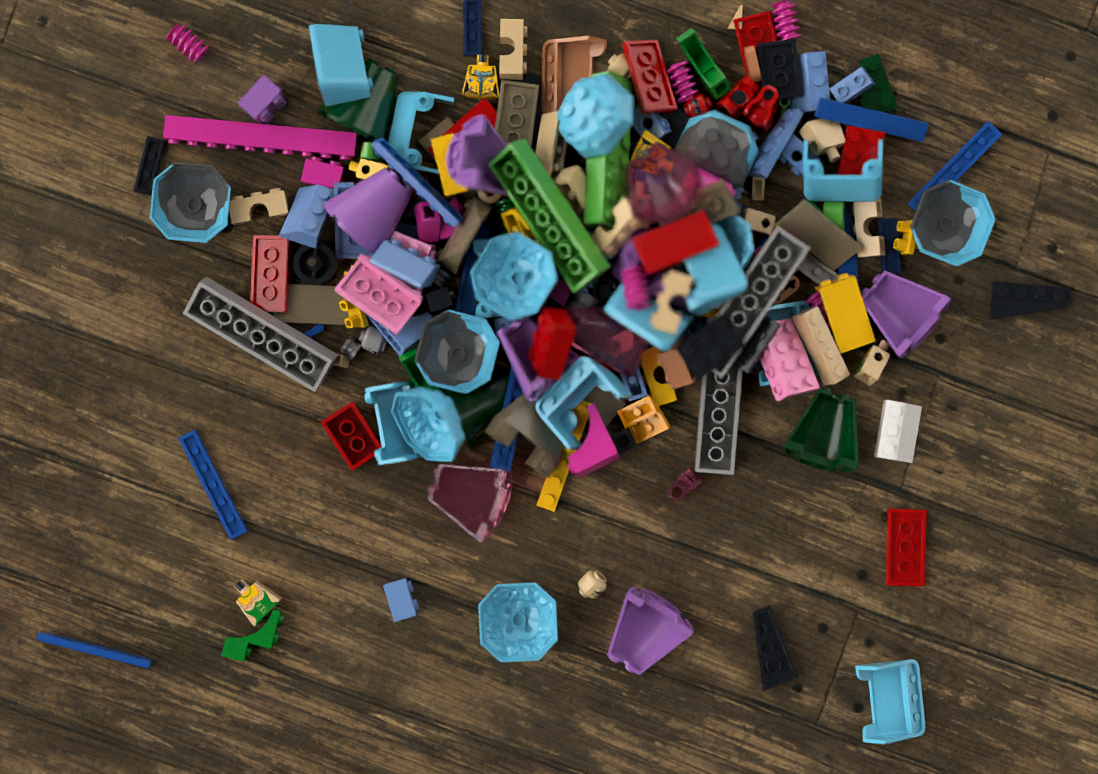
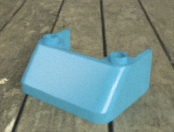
M402 92L397 97L388 143L417 172L440 177L438 169L421 166L422 156L420 152L409 148L416 111H429L433 107L434 102L455 106V99L427 92Z
M804 140L803 182L805 198L812 202L877 201L882 194L883 140H879L878 160L867 161L863 165L862 175H823L822 164L817 160H808V140Z
M623 283L620 284L604 307L608 315L663 351H670L683 339L697 316L695 313L689 316L682 309L673 310V313L681 315L675 335L653 329V324L650 323L653 312H657L659 305L650 297V300L646 301V303H651V306L647 309H628L626 307L627 301L625 300Z
M589 357L577 359L561 376V379L557 380L536 403L537 413L567 449H579L582 446L572 433L578 425V417L572 410L596 385L604 391H612L617 398L631 399L633 397L615 374Z

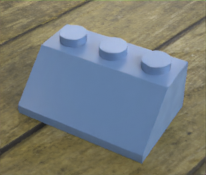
M825 51L798 55L802 97L790 99V109H799L804 114L815 113L819 97L830 99Z
M321 185L299 188L279 236L316 249L330 216L324 204L334 198V190Z
M395 238L384 240L369 261L418 288L430 287L441 266L436 263V259L427 255L425 257L419 255L420 251L412 247L406 248L402 246L403 243Z

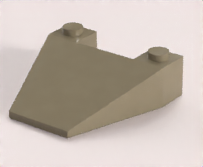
M474 196L472 199L468 198L463 206L465 211L462 216L465 219L455 227L444 249L440 248L435 258L437 259V264L457 275L465 261L464 256L482 224H486L494 210V207Z
M523 393L499 412L484 432L498 443L507 447L517 433L522 435L536 446L525 464L538 474L549 478L560 461L562 441L537 413V401H528Z

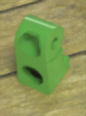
M363 142L360 160L366 159L379 163L380 157L371 146L373 143Z

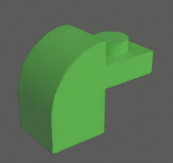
M824 201L823 214L844 231L846 202Z

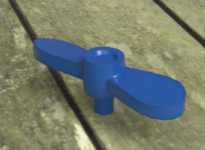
M317 324L310 331H306L304 335L311 338L313 335L321 333L324 330V326Z

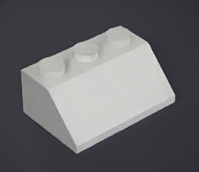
M891 400L883 401L874 457L909 463L913 462L922 406Z

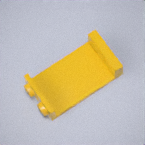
M848 273L838 275V279L833 281L830 279L819 282V286L815 287V291L820 292L840 354L875 342L856 277Z

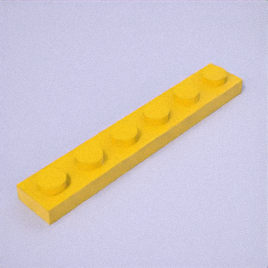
M582 400L572 410L578 417V425L572 433L579 441L589 416L587 406L593 404ZM562 443L560 461L550 477H546L536 506L555 512L570 470L567 465L570 463L568 456L575 453L577 449H567Z

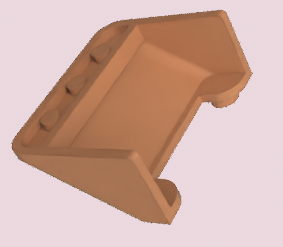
M592 36L551 39L543 44L541 110L543 114L559 111L564 98L575 82L594 74V57H600L605 54L607 40Z

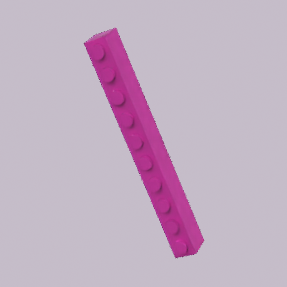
M165 115L163 138L168 140L169 144L180 145L181 141L187 142L189 146H199V143L206 144V147L218 148V145H224L225 149L237 150V147H245V151L256 152V149H264V153L273 154L277 150L283 151L282 154L294 155V152L302 153V156L313 157V154H319L321 158L332 159V156H340V160L351 161V158H356L358 134L352 132Z

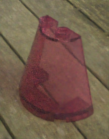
M658 141L647 149V155L644 158L637 157L627 165L631 213L642 222L649 224L661 222L663 224L676 220L688 212L699 197V188L702 185V180L696 165Z
M605 306L571 307L568 315L576 327L572 344L620 373L631 377L641 364L642 359H640L642 350L646 351L649 341L608 315L604 310Z
M451 464L437 465L434 470L436 480L428 488L429 495L427 500L477 541L485 542L493 533L491 531L492 527L498 526L507 507L512 489V482L509 481V478H512L511 472L505 469Z

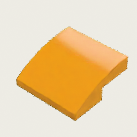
M650 395L617 411L624 427L629 428L636 444L671 428L660 407Z

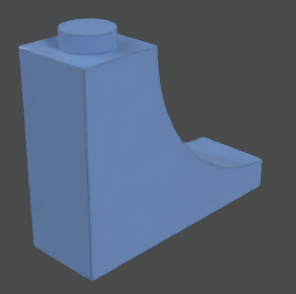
M429 312L411 317L399 334L396 335L366 314L399 356L419 346L424 323L435 318Z

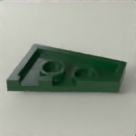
M879 54L860 60V67L866 69L875 83L873 87L861 94V107L885 113L897 109L898 105Z

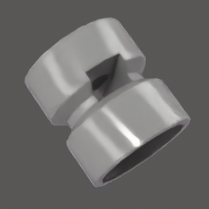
M577 291L573 296L574 301H569L565 308L585 322L589 317L588 312L594 311L599 302L588 293Z

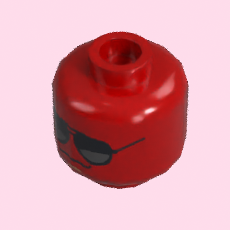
M703 93L695 94L692 99L685 101L686 103L683 104L688 118L711 111L710 108H713L711 98L706 97Z

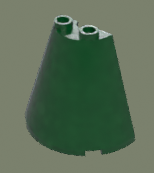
M369 58L368 61H364L367 78L371 77L373 89H370L371 97L326 106L324 102L317 109L316 113L332 122L335 121L374 143L379 138L383 137L385 140L387 138L398 78L395 76L396 72L388 67L383 69L378 66L379 63Z
M508 368L492 371L490 381L468 394L440 388L445 397L448 396L452 399L454 408L461 418V429L472 451L477 449L489 437L484 431L493 418L502 411L511 372Z
M819 388L786 440L783 447L784 453L786 455L792 454L791 458L799 463L820 470L836 472L838 469H843L842 472L844 473L858 470L856 400L850 398L847 394L840 393L839 396L832 394L831 389Z

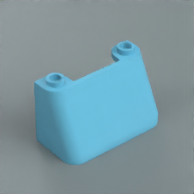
M309 25L317 77L325 105L331 106L371 97L370 89H373L371 77L367 78L361 48V41H365L363 30H359L358 26Z

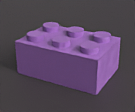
M263 75L238 104L258 123L269 124L274 118L273 114L285 107L288 97L271 80Z

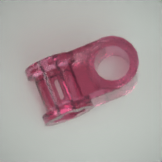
M690 466L667 489V495L671 500H682L703 481L702 478H698L691 471L692 468ZM674 487L681 489V495L678 498H674L671 494Z

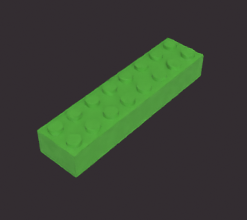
M610 71L590 75L592 77L599 74H610L632 95V81ZM630 128L610 154L587 159L584 224L596 229L599 226L613 229L616 224V218L612 211L623 198L628 199Z
M525 138L510 143L488 164L543 248L552 253L555 266L573 293L588 287L611 267Z

